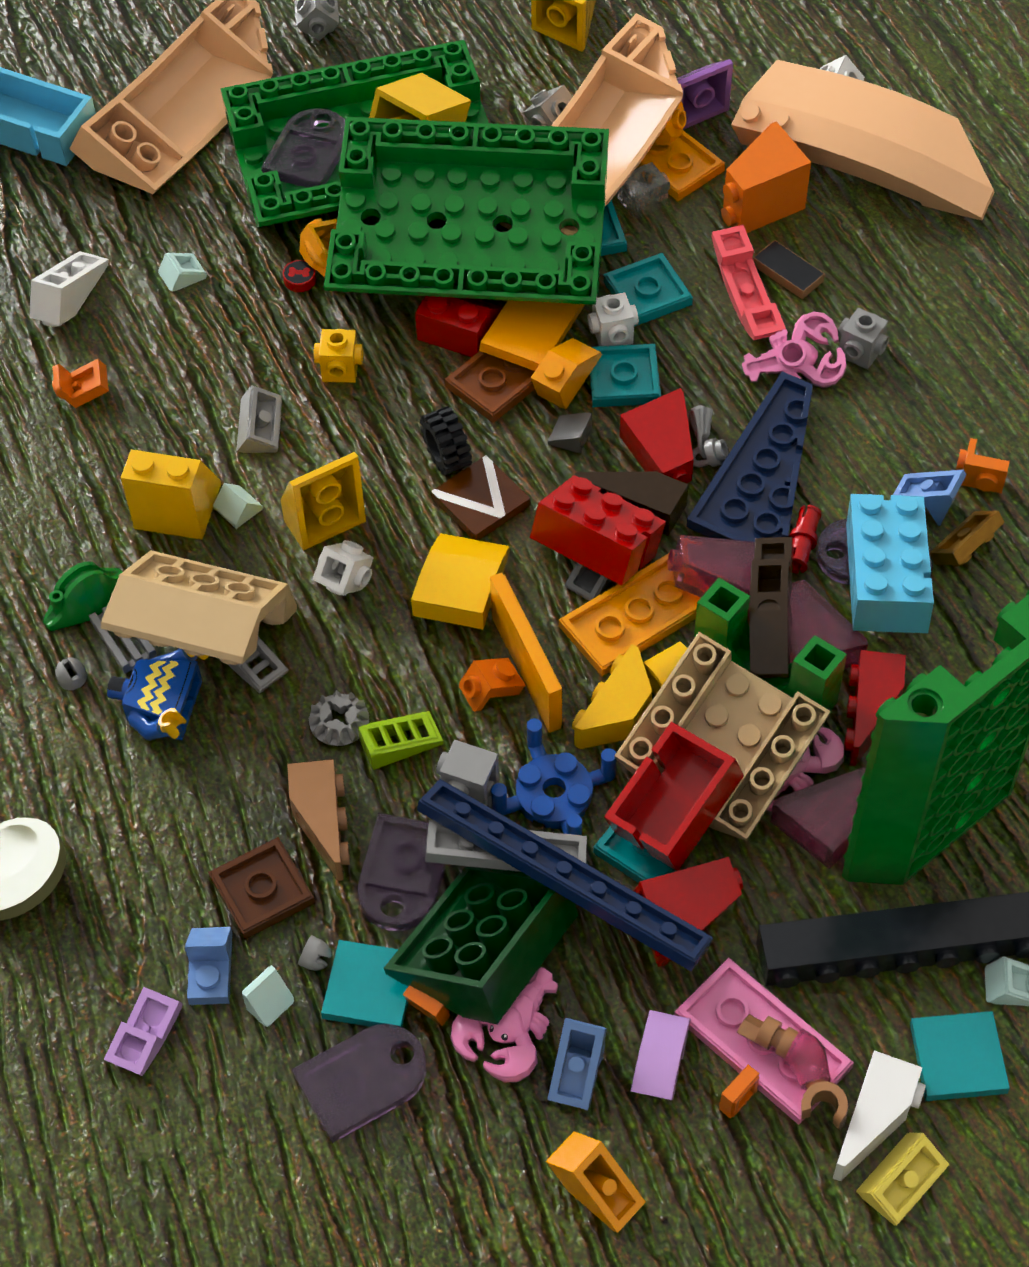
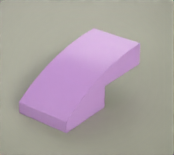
M143 987L127 1023L121 1021L104 1060L143 1076L165 1042L183 1004Z
M649 1011L631 1092L668 1100L674 1099L681 1059L683 1060L690 1018Z

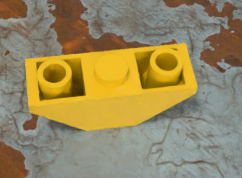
M631 644L624 656L619 654L611 666L609 678L605 683L599 682L594 689L591 704L586 710L581 709L577 713L572 723L575 747L585 749L626 740L651 703L652 688L639 647Z

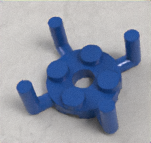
M536 718L530 719L527 722V746L533 760L519 769L515 796L507 798V788L502 783H496L492 786V809L502 815L520 810L528 820L542 823L546 828H561L563 834L582 835V817L591 803L593 787L610 782L616 776V759L614 757L616 751L611 748L604 749L601 753V768L588 772L571 753L564 752L547 755L542 743V722ZM550 785H558L565 792L563 795L553 798L547 796L544 790Z

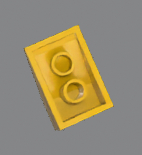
M356 452L289 481L280 500L283 518L303 551L366 522L359 458Z

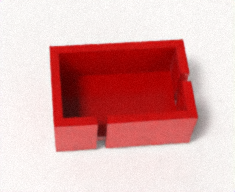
M573 475L538 503L530 538L622 586L638 572V568L642 569L656 556L666 521L655 516L647 509L639 508L623 500L618 494L609 492L602 494L600 493L601 488L593 485L588 479Z
M671 721L651 749L660 766L665 770L661 774L654 761L646 756L604 818L614 833L641 850L645 848L651 856L675 871H679L744 775L735 758Z

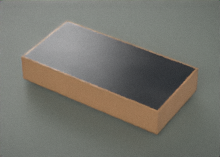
M776 240L772 241L753 257L758 270L801 299H804L824 282L825 273Z

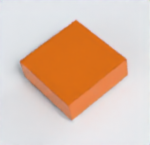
M409 985L403 993V996L411 1006L439 1025L443 1026L450 1017V1011L442 1003Z
M748 1064L722 1092L719 1110L727 1117L734 1118L757 1092L760 1073Z

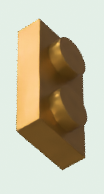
M974 511L929 553L935 565L960 566L968 562L972 557V553L980 545L990 541L995 535L994 532L1005 523L1000 512Z

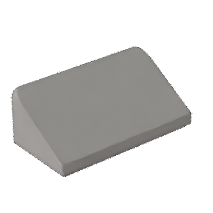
M253 385L248 388L242 396L240 403L237 452L276 453L278 451L282 395Z

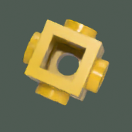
M322 329L320 343L314 344V363L320 364L322 382L356 383L358 365L363 364V344H357L356 330Z

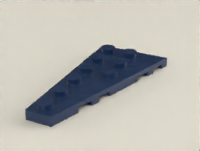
M783 371L781 372L687 518V528L753 558L755 538L788 537L813 384Z

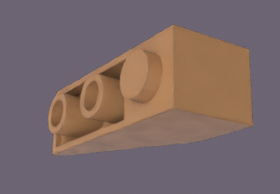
M334 759L287 764L289 799L293 817L338 881L344 880L343 865H350L348 841L341 842V831L348 830L346 807L339 808L338 797L345 796L343 773L336 774Z

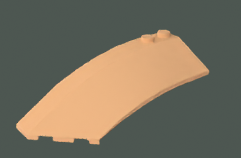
M215 0L142 74L81 125L69 149L94 171L154 194L228 125L220 88L272 77V64L268 63L266 54L268 44L265 29L261 28L259 19L261 15L260 4L256 0Z
M637 13L602 49L601 56L579 89L551 125L555 127L609 129L605 206L616 195L646 156L683 98L681 84H678L675 75L676 68L671 51H668L666 46V35L663 27ZM499 223L501 226L507 228L508 230L512 228V226L508 223ZM565 226L561 229V232L565 235H574L578 232V229L574 226Z
M776 60L745 95L731 124L740 143L749 146L771 123L777 121L812 163L823 165L885 187L916 200L925 207L982 221L995 193L958 118L896 91L834 72Z

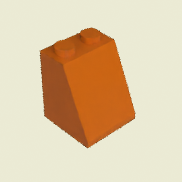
M777 121L771 123L726 169L725 185L723 186L724 202L721 215L727 226L736 227L744 225L746 232L749 233L806 208L811 161Z

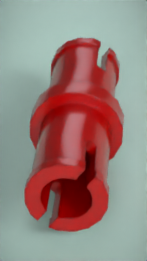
M805 505L800 507L796 527L791 530L789 537H792L794 544L792 573L798 574L799 568L801 573L807 570L811 550L816 547L818 541L816 531L822 513L819 508L813 505H808L807 511Z

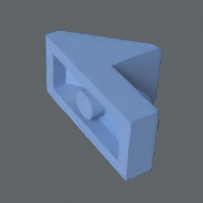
M964 469L904 474L893 495L924 496L925 507L936 524L940 526L967 474Z
M232 927L192 928L185 944V951L189 960L188 1003L189 1005L230 1004Z
M565 1018L547 1100L585 1110L589 1109L598 1068L604 1056L605 1027Z

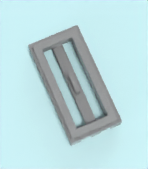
M107 606L102 608L103 613L97 616L95 612L89 615L93 627L124 674L133 670L136 662L140 659L157 657L154 647L148 640L136 638L145 651L141 655L130 638L119 637L133 658L127 661L109 632L101 629V621Z

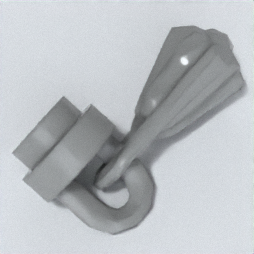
M703 405L695 406L688 412V418L698 442V447L692 450L693 466L700 468L707 465L712 467L722 465L729 454L726 442L723 439L718 440L717 438L708 440L713 410ZM698 453H700V455H701L703 458H707V459H703V460H699V461H698V460L695 459V457H696V455H697Z

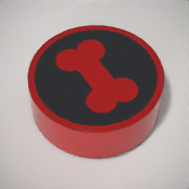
M305 260L292 261L283 269L284 284L293 292L308 291L316 283V271Z

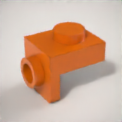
M99 359L71 373L60 364L52 367V387L59 398L65 399L74 408L109 392L107 368Z
M970 438L968 449H960L956 470L964 469L967 474L962 486L1002 494L1010 461L974 454L977 439Z
M509 658L474 660L459 682V688L474 712L482 711L490 698L520 695L526 686Z

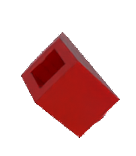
M861 650L858 664H851L849 686L855 687V696L849 695L846 718L853 719V728H846L844 750L851 751L850 766H856L872 744L870 737L875 730L877 722L875 715L879 707L889 698L894 697L897 699L903 694L906 655Z

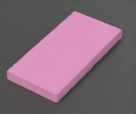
M730 958L674 1013L676 1016L690 1018L689 1031L739 1074L748 1064L759 1072L758 1090L798 1125L804 1120L801 1119V1101L807 1090L806 1085L820 1079H825L837 1085L853 1068L854 1062ZM749 1014L763 1022L770 1016L782 1022L781 1028L784 1030L791 1027L801 1033L794 1051L787 1060L775 1054L776 1048L771 1047L767 1050L737 1033L743 1020ZM820 1102L815 1103L811 1107V1112Z

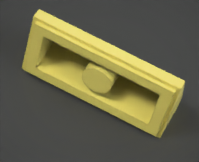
M909 1132L875 1168L856 1192L890 1223L897 1226L946 1170L949 1163L924 1133Z

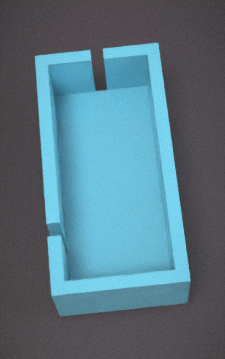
M0 67V144L34 156L41 152L43 159L67 166L75 156L69 148L81 125L96 114L92 97Z
M851 494L846 530L853 631L928 633L934 598L932 578H930L931 567L924 496L891 495L890 500H884V495Z

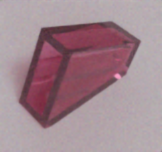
M680 535L676 548L671 549L668 555V570L673 571L675 587L702 597L718 578H721L750 596L751 561L754 560L755 542ZM749 603L748 618H750V603Z
M807 581L792 582L790 663H793V660L804 646L816 635L847 654L844 668L851 667V664H858L861 650H867L868 648L867 639L859 631H853L852 624Z
M863 767L779 797L773 802L770 822L828 869H831L847 852L849 845L848 836L852 832L854 823L852 818L856 813L858 805L856 799L861 792V778L866 769Z

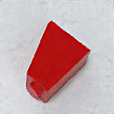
M681 388L620 415L619 436L645 472L656 471L686 484L692 481L694 458L685 397Z
M729 857L640 881L633 891L704 931L742 895L743 881L739 870L736 867L733 868ZM652 949L658 967L665 966L671 961V959Z

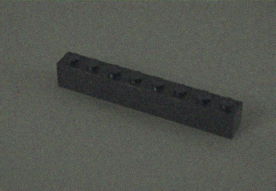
M1029 892L759 925L756 945L765 987L776 985L779 988H790L798 985L800 982L813 980L819 983H830L838 980L840 977L853 975L859 978H870L878 975L880 972L893 970L899 973H910L920 967L936 965L938 968H950L960 962L976 960L978 963H989L997 960L999 957L1016 955L1018 958H1029Z

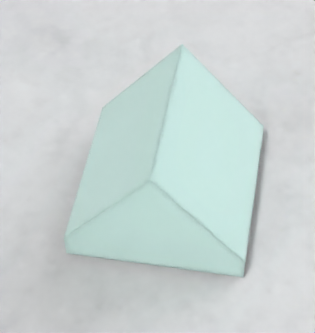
M227 483L223 484L213 504L214 510L236 529L263 510V506L241 486Z

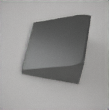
M592 413L560 415L550 435L548 445L581 454L592 429Z
M577 563L564 586L590 601L605 592L614 581Z

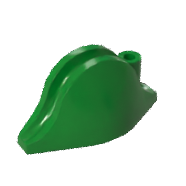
M90 561L79 563L70 568L61 576L55 585L54 591L49 595L51 603L43 619V624L49 631H54L90 621L89 615L94 612L97 616L103 613L102 608L108 605L122 571L119 568L99 567Z

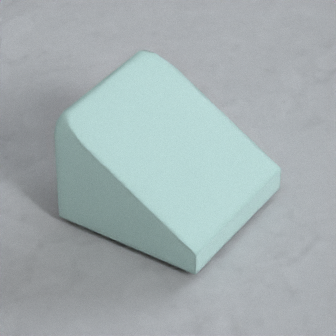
M165 253L158 269L159 275L170 291L180 290L207 277L206 272L192 253Z
M1005 956L986 965V1001L1000 1005L1029 1006V965Z
M272 965L266 968L242 991L246 1010L266 1027L270 1026L294 1003L292 993Z

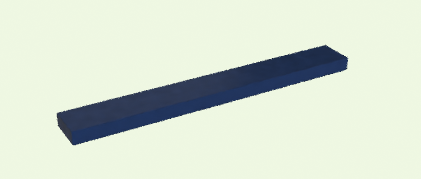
M441 779L418 802L417 811L691 972L712 943V936Z

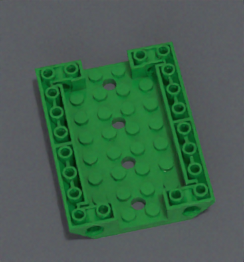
M465 40L220 88L231 139L256 227L338 211L341 194L339 177L340 159L331 160L330 157L341 156L346 117L369 118L377 87L423 73L471 100L466 122L489 123L481 103L480 81ZM272 168L281 169L280 171L274 170V171H269V172H268V170H270V169H272Z
M346 117L339 165L341 194L336 229H331L324 291L596 305L599 289L607 184L609 129ZM369 216H376L380 219L375 225L363 223V220ZM435 219H441L446 222L439 229L431 228L428 225ZM502 222L512 226L506 232H499L494 227ZM565 226H574L578 229V232L574 235H565L561 232V229Z
M1029 590L1026 593V597L1017 604L1014 601L1008 603L998 614L996 621L999 623L994 641L1004 650L997 655L988 670L984 673L981 671L975 672L963 685L944 667L939 665L928 675L921 673L916 676L903 695L897 699L894 697L889 698L877 710L875 730L870 737L872 744L870 752L866 756L867 766L861 778L862 788L856 799L858 802L857 810L852 818V822H854L852 832L848 836L849 845L843 857L845 862L842 877L847 882L904 885L1011 795L1029 743ZM916 713H924L929 717H922Z

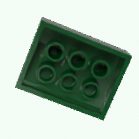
M465 866L383 969L386 975L406 986L410 985L442 1003L445 1008L463 1018L498 1024L576 919L578 912L574 902L520 871Z

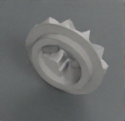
M336 690L333 695L327 697L321 695L320 701L316 705H311V713L308 719L310 729L318 740L328 745L343 746L359 739L358 727L369 724V712L364 700H359L352 692L347 695L341 694ZM331 711H337L339 714L345 713L347 725L338 719L332 721Z

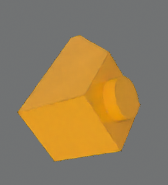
M574 338L550 349L531 376L537 395L566 410L601 358L602 353Z
M573 1131L545 1161L566 1190L616 1233L646 1203L602 1141Z

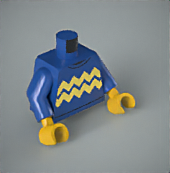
M179 648L173 652L151 659H140L136 662L130 679L115 676L110 678L107 696L108 698L122 700L127 721L144 739L152 741L168 736L172 739L183 740L202 684L198 662L195 660L197 657L205 660L209 656L189 655L184 649Z

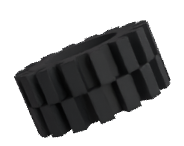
M446 406L421 416L420 428L424 434L422 436L423 440L427 444V451L431 454L433 463H436V468L438 471H441L442 475H447L472 464V455L469 452L471 448L466 441L468 439L466 433L464 434L461 422H458V416L456 413H453L451 407Z

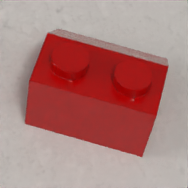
M425 296L415 312L417 340L473 357L479 352L481 340L503 307L474 298Z

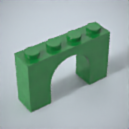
M718 578L697 602L694 638L698 632H701L732 651L731 661L750 672V627L748 624L750 596L723 579ZM814 635L795 657L793 663H790L789 678L761 679L792 698L798 691L831 711L838 703L847 654Z

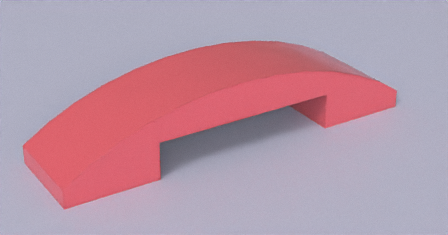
M744 225L713 231L711 235L725 287L737 316L748 335L754 341L775 335L776 332L786 329L776 303L770 302L753 261L754 249Z

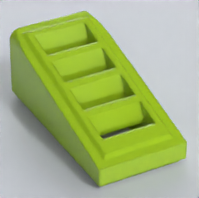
M430 711L377 721L358 727L359 740L373 770L443 745V739ZM424 725L429 736L422 738L417 727ZM410 730L414 739L408 741L404 732ZM397 735L399 743L393 744L390 737ZM383 740L385 746L378 747L377 742Z

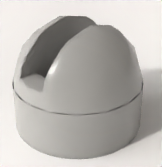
M68 657L57 664L55 676L60 687L65 690H76L84 685L87 673L84 665L77 658ZM73 669L76 675L71 678L67 670Z
M311 935L302 951L298 965L308 970H322L328 964L320 959V957L331 958V949L327 943Z

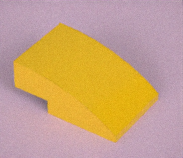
M440 533L430 549L411 598L412 616L484 630L491 608L490 576L504 572L510 546Z

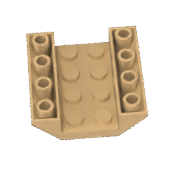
M150 550L119 575L103 615L101 629L112 631L118 637H136L148 640L154 646H172L184 649L189 655H207L219 658L225 664L236 665L243 664L257 650L259 623L262 621L270 625L284 624L296 612L297 604L287 583Z
M698 632L614 757L634 775L647 756L654 761L662 774L665 769L660 766L651 749L671 721L736 759L744 777L709 827L747 841L829 717L831 711L798 691L793 698L731 661L732 651Z

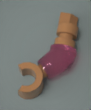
M749 1014L743 1020L737 1033L767 1050L771 1047L776 1048L775 1054L784 1058V1064L792 1068L800 1087L806 1090L801 1101V1119L811 1117V1107L817 1102L825 1101L835 1107L836 1113L833 1117V1124L838 1130H841L845 1126L847 1119L848 1100L843 1089L830 1082L831 1075L823 1044L818 1038L804 1029L798 1032L788 1027L784 1030L781 1028L782 1022L770 1016L763 1022Z

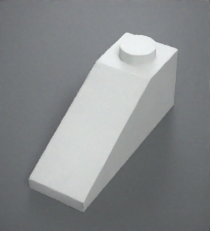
M79 251L32 279L29 318L40 320L46 326L58 327L76 316L106 270L109 259Z
M877 1051L873 1052L833 1179L842 1181L906 1121L910 1106L919 1109L926 1087L925 1084L918 1082L923 1067Z

